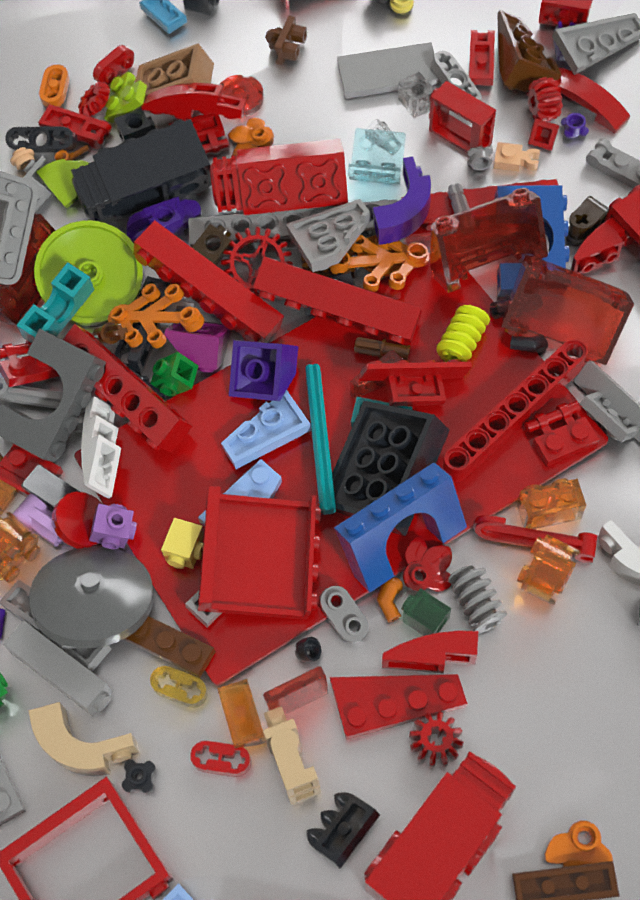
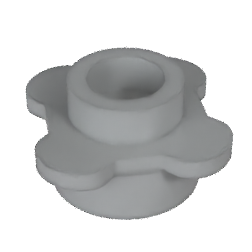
M491 147L469 149L468 156L470 157L467 160V165L478 171L487 169L492 163L491 154L493 149Z

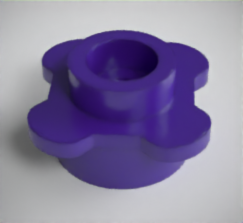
M572 113L561 120V126L565 129L564 136L567 138L579 135L586 136L589 132V129L585 126L586 119L582 114Z

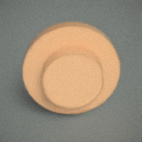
M19 148L13 152L10 162L18 170H23L34 159L35 153L32 149Z

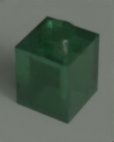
M421 588L415 596L410 594L401 608L403 610V622L423 636L440 633L450 619L451 614L449 606Z

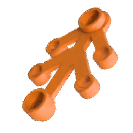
M359 235L350 249L354 252L366 251L371 255L350 257L346 253L338 264L330 266L329 269L332 273L339 274L346 272L349 268L377 266L371 274H367L364 277L362 285L363 289L376 292L379 288L380 280L391 266L403 263L398 271L390 274L388 282L392 289L400 290L404 287L406 277L413 268L425 266L429 262L430 255L428 248L419 242H413L408 246L400 241L379 245L377 237L375 244L366 240L363 235ZM391 248L398 253H390L387 249Z
M148 284L142 289V296L129 305L121 304L114 307L108 315V323H121L122 327H127L128 332L124 333V340L130 347L134 348L142 343L143 336L132 324L140 322L148 334L147 340L153 348H160L166 343V336L160 329H157L154 323H181L186 331L195 332L203 326L204 317L197 308L190 306L185 307L181 312H163V309L183 298L184 293L178 284H171L165 289V296L158 300L161 294L155 284ZM149 302H155L145 310L138 311Z

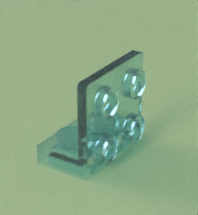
M356 128L352 161L348 167L349 179L400 185L406 134L404 132Z

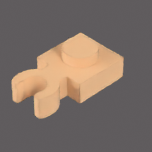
M497 142L494 169L519 171L520 166H524L528 170H537L539 161L531 159H539L540 150L529 149L522 151L523 145Z

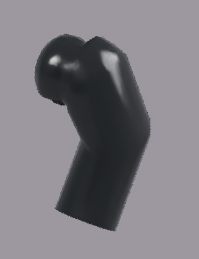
M512 335L510 349L535 352L538 355H543L549 345L547 339L540 335L531 337Z

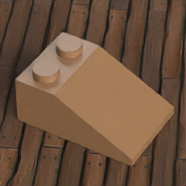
M197 43L139 65L135 82L141 80L147 85L145 100L148 94L168 86L185 83H211L214 62L200 44Z

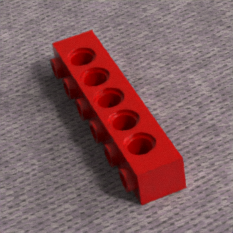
M74 324L62 340L106 362L104 374L95 383L94 387L96 389L93 392L105 402L109 400L113 404L110 408L120 417L124 418L126 416L130 420L128 425L139 434L144 433L148 437L145 441L157 451L162 448L172 453L193 426L94 335Z

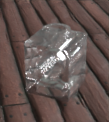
M418 72L398 82V99L411 116L415 118L430 112L429 98L434 88Z

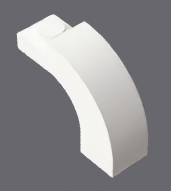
M611 519L602 526L598 535L602 548L607 553L613 554L609 567L620 577L640 586V548Z

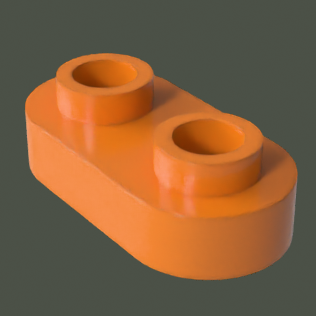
M51 65L44 71L39 96L45 107H48L49 104L59 107L65 101L70 78L67 69L63 65Z

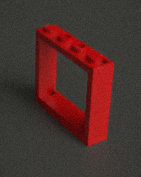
M107 776L0 851V868L18 899L34 900L15 867L110 800L155 871L152 876L119 900H147L150 897L153 900L157 899L169 888L168 884L174 879Z

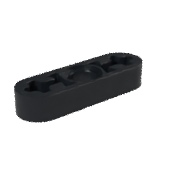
M13 127L6 133L5 141L7 146L14 151L25 147L26 149H32L33 152H58L60 150L71 152L76 148L78 138L67 127ZM45 133L47 136L46 143L42 146H37L36 138L38 135ZM20 135L24 139H28L29 142L22 140L16 144L14 140L18 139ZM65 135L69 137V140H66L64 144L54 140V137L57 139H64Z

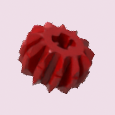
M547 77L533 81L529 85V92L527 93V103L529 104V111L532 112L533 119L536 118L547 122L557 119L561 115V108L563 107V97L561 96V88L558 87V82L553 78Z
M438 712L436 720H433L430 713H425V723L417 719L414 722L417 730L410 731L409 738L416 741L410 745V750L412 752L421 751L417 758L419 762H423L426 757H429V767L431 768L435 767L436 759H439L441 765L446 767L448 766L447 756L456 760L459 756L456 749L463 748L464 742L457 738L462 734V729L459 727L452 728L455 722L453 717L448 718L446 722L442 721V712ZM432 734H438L437 738L443 737L441 745H435V741L432 744L430 743Z

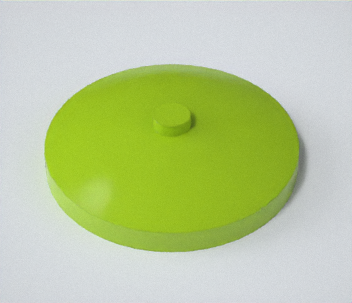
M77 221L57 229L44 241L35 260L34 276L41 299L44 303L47 302L52 293L51 282L68 262L90 276L94 287L92 294L69 322L82 326H97L108 323V315L114 307L121 304L129 305L138 298L141 291L143 267L133 255L134 243L119 229L99 221Z

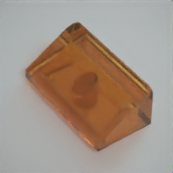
M244 679L217 688L234 748L267 743L248 680Z

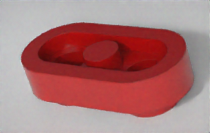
M125 45L117 46L96 64L93 70V79L97 82H105L107 85L111 84L115 77L120 76L132 67L134 63L133 50Z

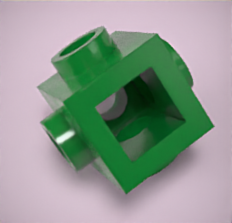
M175 352L156 361L152 369L153 376L150 384L160 389V392L164 395L173 397L192 389L199 365L181 353Z

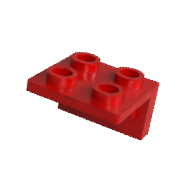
M541 0L538 23L557 26L558 22L561 21L563 28L568 27L571 22L575 25L587 23L593 0Z

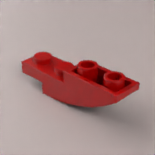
M185 83L168 86L148 94L143 102L142 110H147L156 115H173L177 119H191L195 110L205 115L217 114L223 115L227 119H241L245 110L246 99L222 95L223 85Z
M614 217L610 218L596 228L581 244L573 257L570 270L571 275L588 273L596 266L615 261L620 255L622 245L628 246L635 239Z

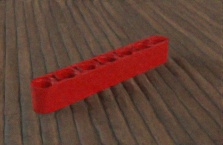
M578 339L566 341L447 450L444 456L443 470L452 477L454 483L462 482L516 433L525 422L531 419L580 373L584 367L588 352L584 342ZM549 373H556L559 376H552ZM536 390L540 392V394H534L530 391ZM511 408H518L521 412H514ZM491 426H499L502 429L494 430ZM479 444L482 446V448L475 449L471 447V445ZM452 462H459L463 466L457 468L451 466L450 464Z

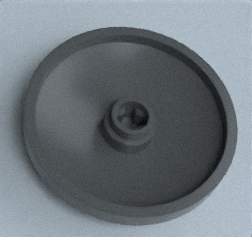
M103 546L76 548L58 555L41 568L32 582L29 603L34 622L50 639L75 648H98L127 638L145 622L153 604V586L150 574L145 566L127 552L119 549H108Z

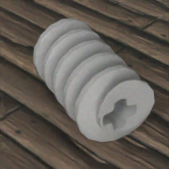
M473 565L453 572L448 577V581L454 584L453 592L459 595V604L465 605L463 613L466 616H470L468 618L469 625L475 627L473 631H478V634H481L497 626L507 615V612L505 610L497 612L496 608L502 604L501 600L491 601L490 599L497 593L496 589H485L492 582L491 579H480L486 573V569H476Z

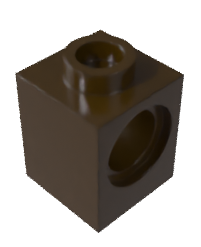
M210 223L192 248L217 266L224 257V250L230 249L229 244L232 240L229 237L232 234L220 224L216 228ZM212 238L221 240V246L215 251L207 249V243Z

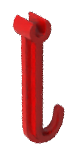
M489 515L478 516L473 523L476 534L486 540L575 555L576 560L584 563H593L595 558L598 535L583 532L579 533L577 537L506 525V518Z

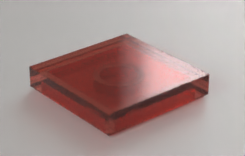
M318 666L265 692L263 698L267 711L282 707L286 715L328 694L326 675L322 667Z

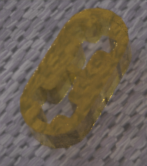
M169 666L158 667L151 674L150 684L155 693L161 697L191 708L201 706L207 699L206 685L196 676ZM166 675H169L171 682L175 683L176 686L165 684L161 688L158 679H164ZM196 685L200 695H194L192 699H189L188 693L182 690V687L193 689Z

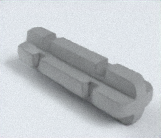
M459 183L451 184L448 187V195L450 200H452L451 204L456 219L459 220V229L461 231L471 230L474 227V220L472 215L469 214L470 209L463 194L462 185Z

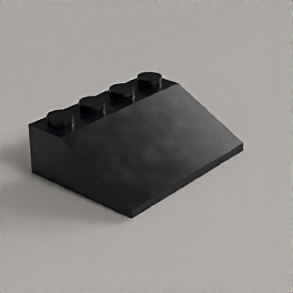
M363 401L332 472L336 505L335 512L351 517L432 463H436L450 430L434 414ZM415 514L401 520L391 532L406 536Z

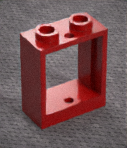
M445 81L439 88H435L429 98V131L467 154L471 148L490 147L493 140L496 109L448 81ZM449 110L471 122L472 127L450 115Z

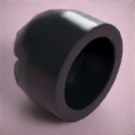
M315 637L303 638L296 643L295 656L301 662H314L320 658L322 652L321 645Z

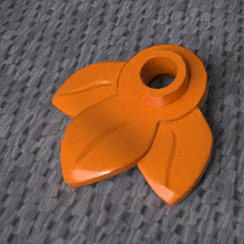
M250 118L246 126H236L228 133L229 139L237 144L232 156L237 155L238 149L272 146L274 143L272 129L266 127L265 122L260 118Z
M578 821L570 827L568 833L555 835L548 844L545 853L546 862L563 864V867L613 861L610 850L601 843L599 829L589 821ZM579 833H586L589 836L588 844L579 842Z

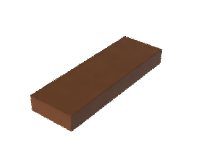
M613 861L512 873L516 900H599L620 897Z

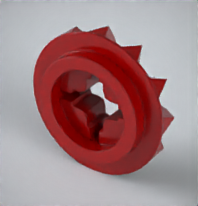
M100 81L95 85H91L85 91V94L80 97L81 102L78 104L79 113L90 117L99 113L109 99L110 87L105 82L102 83Z

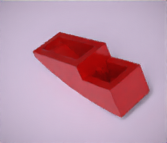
M478 631L440 632L401 643L382 654V668L444 674L445 662L475 664L478 651Z

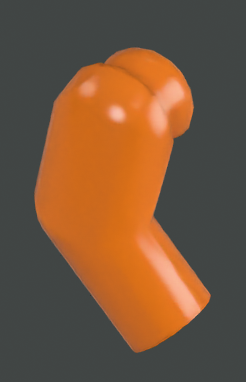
M397 577L391 578L382 584L377 596V603L388 623L395 622L401 617L394 603L396 594H399L403 589V583Z

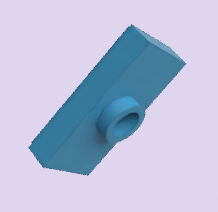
M142 0L139 2L140 9L168 34L187 23L186 15L169 0Z

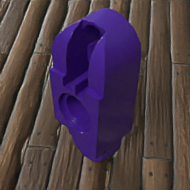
M178 196L144 208L143 211L135 213L129 218L127 222V236L134 243L155 220L179 238L185 235L184 230L189 228L188 218L202 216L200 204L195 200L185 199L180 201Z

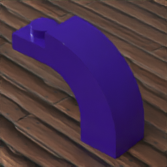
M413 156L403 158L402 175L407 189L406 195L393 204L373 207V226L379 245L396 242L411 235L423 224L428 215L431 198L430 175L423 176L421 167L416 166Z

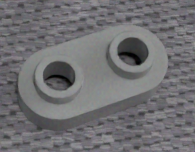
M340 586L326 588L319 597V606L324 615L343 640L348 642L362 640L369 628L368 621L344 588ZM334 595L338 596L341 600V604L338 607H334L331 604V598ZM352 620L358 623L359 627L356 632L349 630V623Z

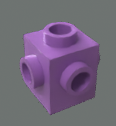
M98 504L94 514L89 541L101 543L103 547L108 549L124 548L128 539L133 540L137 522H132L134 511L127 510L126 507L118 504H111L109 506Z

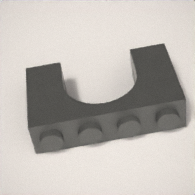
M39 328L27 354L53 367L58 372L63 383L62 400L52 414L42 419H33L14 408L1 405L0 436L43 460L56 463L57 459L63 455L66 449L65 443L70 433L78 426L80 413L91 400V392L95 383L104 374L106 362Z

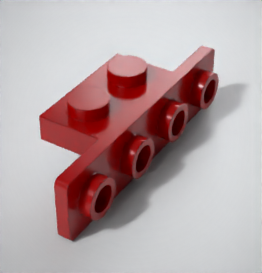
M453 359L447 362L425 360L420 363H409L407 360H400L395 363L372 361L364 366L358 374L359 381H385L389 405L393 407L443 405L446 401L442 379H461L473 367L471 362H461L460 359Z

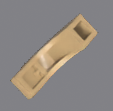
M60 702L29 710L32 730L39 745L55 762L71 772L87 776L111 774L108 761L112 760L113 763L124 762L131 759L132 754L139 753L137 740L132 733L96 743H86L75 739L70 731L67 710Z

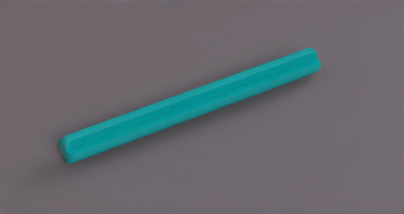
M316 363L313 365L308 364L305 370L319 507L322 515L334 514L336 505L321 369Z

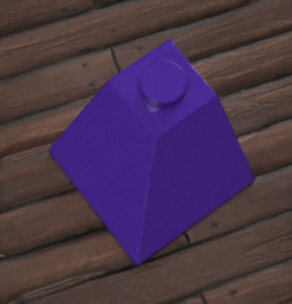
M233 340L229 396L281 401L296 375L298 346Z

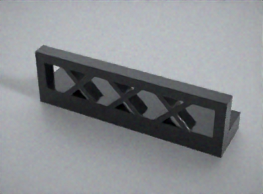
M147 276L142 289L148 284H155L161 293L158 298L159 300L165 296V289L172 283L169 281L165 282L161 278ZM142 289L140 291L138 298L142 296ZM149 302L138 311H142L148 308L155 302ZM134 322L132 326L139 330L143 336L142 343L132 348L127 345L124 339L120 340L114 355L121 360L122 355L130 352L127 357L128 363L124 364L142 376L153 347L147 340L148 334L142 324Z

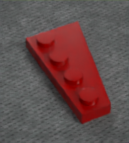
M458 674L330 677L346 740L414 722L417 719H424L425 713L436 716L438 712H451L465 708L468 704Z

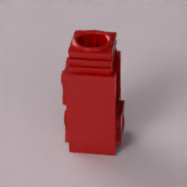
M340 139L238 149L237 155H233L231 158L223 156L222 159H217V157H214L213 163L210 165L212 193L215 206L218 207V213L226 209L227 212L231 211V209H236L237 211L243 210L244 215L348 203L345 156Z
M469 751L465 760L460 763L459 768L452 775L448 772L444 775L402 833L396 830L364 872V879L366 880L365 891L375 900H452L463 883L459 880L461 875L465 873L467 876H470L503 828L498 824L502 817L500 810L509 801L516 786L493 764Z

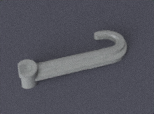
M0 378V405L14 402L57 409L62 400L63 392L25 386L8 387L5 380ZM86 407L83 408L81 413H85ZM78 423L77 428L73 432L82 433L83 423Z

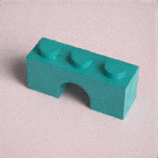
M67 262L51 282L52 293L47 302L40 308L33 304L17 324L22 337L32 344L39 328L57 337L94 291L90 276Z

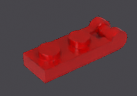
M475 29L470 30L469 78L474 85L493 86L495 30H487V32H478Z
M50 104L38 121L39 127H67L77 135L78 141L87 143L95 149H101L104 144V137L109 136L112 131L111 125L103 120Z

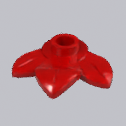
M421 536L412 539L404 552L407 564L403 571L405 585L415 592H421L427 588L435 592L448 589L452 585L448 581V577L451 574L446 571L452 561L451 548L445 545L428 548ZM415 571L422 573V581H418L415 578Z

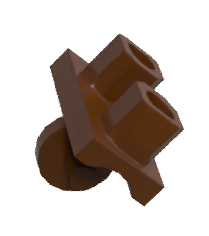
M288 15L283 28H271L266 32L265 40L268 43V47L274 49L278 55L276 64L283 66L285 59L297 61L300 53V44L293 42L305 43L307 27L296 25V18Z

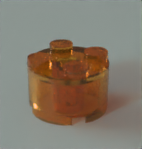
M6 512V518L0 517V581L5 580L7 583H11L19 575V567L26 560L30 562L35 559L41 548L37 545L38 535L11 512Z
M547 534L544 539L540 537L536 539L530 554L534 555L531 565L523 566L517 582L522 584V590L555 606L558 600L553 598V595L563 592L576 565V562L571 559L573 555L580 556L581 550Z

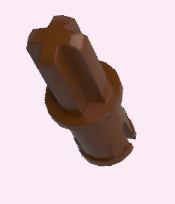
M111 322L95 328L93 335H97V339L102 344H115L119 340L125 339L124 333H127L128 329L127 327H122L121 323L115 324Z
M358 337L355 341L354 352L379 357L380 361L383 358L408 361L410 345L386 342L384 338L383 341Z

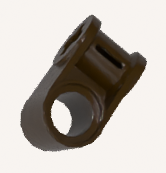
M592 196L587 197L569 217L570 226L568 227V236L565 237L570 244L581 245L596 228L605 222L604 220L609 212L608 207Z

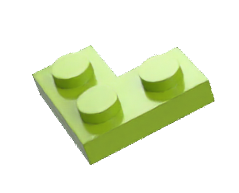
M129 71L120 77H115L110 84L111 92L105 105L106 113L104 119L111 124L115 122L114 118L130 113L143 105L147 85L141 80L135 82L136 76Z

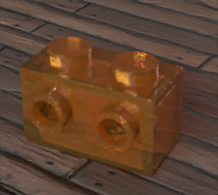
M562 478L545 486L536 484L527 486L520 491L517 501V509L524 528L530 529L580 520L586 508V502L578 478L573 480Z

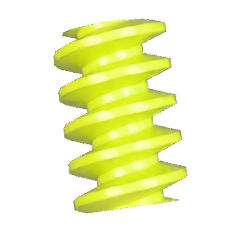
M472 305L460 306L437 345L436 350L440 358L445 362L453 359L467 362L472 357L471 351H474L477 347L476 343L481 340V334L485 332L486 325L490 323L489 315L484 310Z

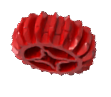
M260 227L255 228V235H251L249 228H245V238H242L241 234L237 232L235 238L238 243L236 244L234 241H231L229 246L232 248V251L225 249L223 255L229 257V259L221 260L222 266H229V269L223 271L231 275L232 278L257 296H259V292L253 286L260 266L255 271L254 276H252L253 264H249V261H255L260 252H262L261 259L263 260L267 246L274 250L280 262L293 266V262L285 261L286 258L292 256V252H282L287 247V242L284 241L278 245L277 242L280 235L276 234L273 239H270L271 230L267 228L265 235L262 236L260 235ZM260 243L253 254L238 253L248 244ZM235 260L241 262V264L249 269L246 282L237 274L234 266Z

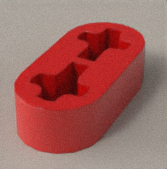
M200 741L193 746L190 753V759L194 767L203 773L241 777L251 767V758L248 751L239 745ZM205 749H209L210 754L218 757V760L208 759L206 764H202V761L197 756L198 754H203ZM239 753L241 759L245 762L244 764H239L237 769H233L231 762L223 760L224 758L233 759Z

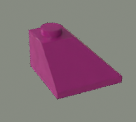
M204 322L203 326L195 332L186 331L181 323H173L165 329V336L174 348L199 365V371L213 372L223 364L231 330L223 324Z

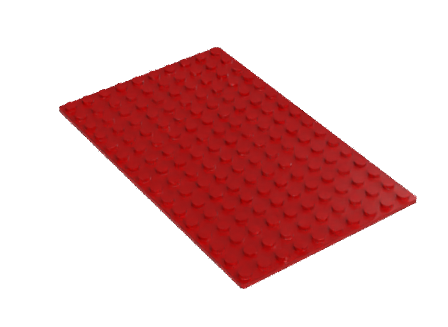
M441 246L430 252L429 262L425 266L414 267L406 277L405 285L402 289H392L388 284L390 278L388 276L380 280L379 288L374 292L420 307L422 310L412 342H404V345H410L409 363H420L425 360L445 362L438 355L436 348L460 306L472 305L484 310L490 317V323L486 325L485 332L481 334V340L476 343V349L471 351L472 357L467 360V362L472 363L473 368L461 379H442L446 396L445 403L443 405L408 406L413 407L414 411L434 414L450 430L436 462L442 469L447 450L544 362L538 353L510 349L512 335L522 336V334L507 317L493 319L490 314V304L494 301L447 246ZM327 315L325 319L314 317L270 343L298 346L296 375L287 391L310 425L305 367L308 364L313 365L315 363L320 366L331 469L333 472L352 429L351 418L356 398L361 397L389 403L385 381H359L358 374L369 362L380 360L379 357L355 353V341L358 337L379 341H383L384 338L386 342H393L388 340V335L378 333V336H372L362 332L363 327L352 324L351 328L336 323L337 318ZM385 358L382 360L383 363L397 362L396 360ZM231 365L193 385L192 389L179 393L166 401L193 426L172 453L162 448L159 451L152 448L145 441L148 437L144 433L139 434L134 431L128 423L119 427L116 445L121 447L112 497L106 498L96 492L103 505L118 504L126 507L127 510L134 511L132 522H137L133 540L128 539L127 544L136 559L148 570L153 587L180 631L215 649L216 652L205 671L216 686L225 683L326 620L327 617L319 606V597L326 588L340 586L349 593L354 602L369 593L354 577L334 527L349 517L335 512L334 514H321L320 523L315 524V534L320 536L318 553L314 552L313 563H318V578L312 584V592H317V606L315 611L311 610L307 620L222 613L214 622L206 627L185 607V603L199 591L201 560L196 561L194 569L185 566L183 569L175 568L167 563L161 549L174 518L201 525L204 530V525L200 523L198 517L206 510L209 486L221 487L220 494H224L262 459L282 478V483L273 499L310 502L313 495L316 496V506H319L312 429L238 469H235L226 455L221 443L243 422L250 421L260 412L259 408L265 402H271V400L229 396ZM564 387L535 415L541 412L544 414L556 410V406L562 403L570 404L577 400ZM536 390L530 391L534 394H540V392ZM580 405L581 411L573 414L572 417L575 421L583 417L587 418L599 438L598 445L547 467L533 444L534 438L541 436L539 431L536 430L528 433L523 425L465 480L454 483L467 525L466 529L445 543H442L426 528L422 513H415L406 536L390 533L386 543V555L394 577L403 572L407 566L404 552L412 539L421 536L428 548L448 544L472 529L474 520L478 516H493L604 447L608 442L607 435ZM511 408L514 412H521L518 408ZM559 420L549 426L551 430H555L564 425ZM491 426L494 430L502 429L499 426ZM479 444L471 445V447L475 449L482 448V446ZM80 449L75 452L74 457L82 469ZM452 462L450 464L451 466L457 468L463 466L459 462ZM336 595L332 596L331 604L334 607H338L341 604L340 598Z

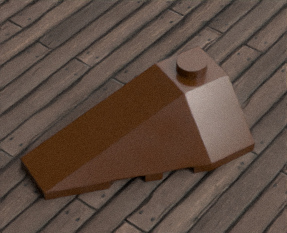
M499 9L497 13L499 72L503 84L511 90L518 89L527 92L529 91V85L539 78L547 77L558 80L561 77V73L557 63L552 57L546 58L542 53L545 48L542 44L537 43L531 38L533 33L522 19Z

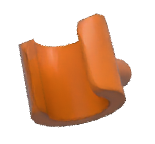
M85 145L69 154L65 150H60L55 154L54 158L56 161L61 159L73 161L89 151V148Z

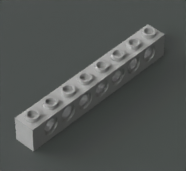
M383 199L380 201L363 202L370 212L371 221L360 235H363L365 238L376 235L373 226V207L393 204L398 200ZM340 205L244 215L242 213L188 218L189 244L192 247L211 223L216 228L220 224L232 234L229 238L236 244L238 243L235 238L237 232L241 234L242 238H245V228H249L251 235H255V228L260 227V235L264 236L268 228L271 230L270 239H273L276 234L280 235L277 242L278 245L284 241L287 242V247L282 251L298 250L287 232L286 224ZM212 238L207 243V249L215 251L221 246V240L218 238ZM260 243L248 244L238 253L253 254ZM267 246L265 253L274 252L272 248Z

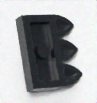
M340 792L334 795L335 804L340 812L326 810L320 813L321 821L326 830L320 828L307 830L309 844L321 856L339 869H341L380 816L375 808L348 792Z

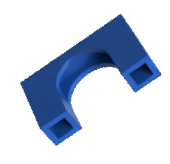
M562 185L497 186L494 195L495 221H528L534 223L544 231L549 242L548 254L539 261L532 263H500L497 269V298H509L515 295L525 297L535 294L540 295V297H562L566 289L570 288L571 282L570 272H566V262H569L570 252L569 246H565V237L568 236V221L564 220V211L567 210V195H563Z
M432 463L334 527L354 577L369 593L394 577L386 555V543L394 527L407 516L422 513L426 528L442 543H445L467 528L452 477L436 463Z

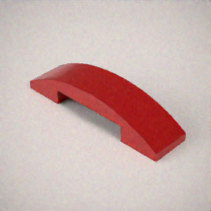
M558 67L561 77L556 81L558 82V87L561 88V93L595 113V122L616 133L630 119V114L625 107L602 86L579 73L574 75L572 70Z

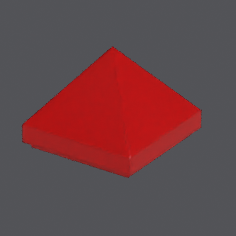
M535 118L527 144L552 151L560 125Z

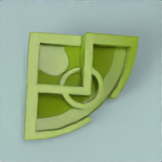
M61 159L43 166L37 173L64 207L69 208L78 199L71 181L73 177L71 170L78 169L80 166H86L88 162Z

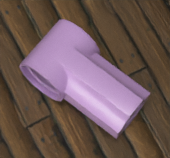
M29 494L11 514V518L24 530L35 532L53 546L63 545L64 541L56 534L54 529L56 526L54 520L52 521V512L39 498Z

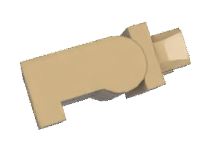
M282 707L265 712L264 716L268 728L264 729L263 733L270 753L274 755L291 805L320 794L321 790L314 766L304 769L300 739L294 719L287 721Z

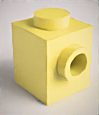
M174 518L161 549L169 565L179 569H183L184 566L194 569L196 561L202 559L204 530L201 525Z

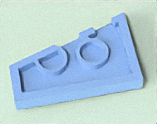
M287 390L281 401L265 402L259 408L260 412L250 421L243 422L221 443L223 450L235 469L311 431L309 421Z

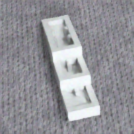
M93 396L85 409L82 430L81 457L84 484L102 496L110 498L113 493L121 447L116 445L119 428L113 425L115 412L110 408L111 406Z

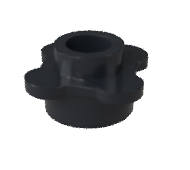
M134 760L127 761L124 765L126 775L125 780L122 782L123 790L126 792L134 790L149 793L153 789L152 773L156 769L154 763L151 761H146L145 763H136ZM137 774L142 775L140 779H136Z

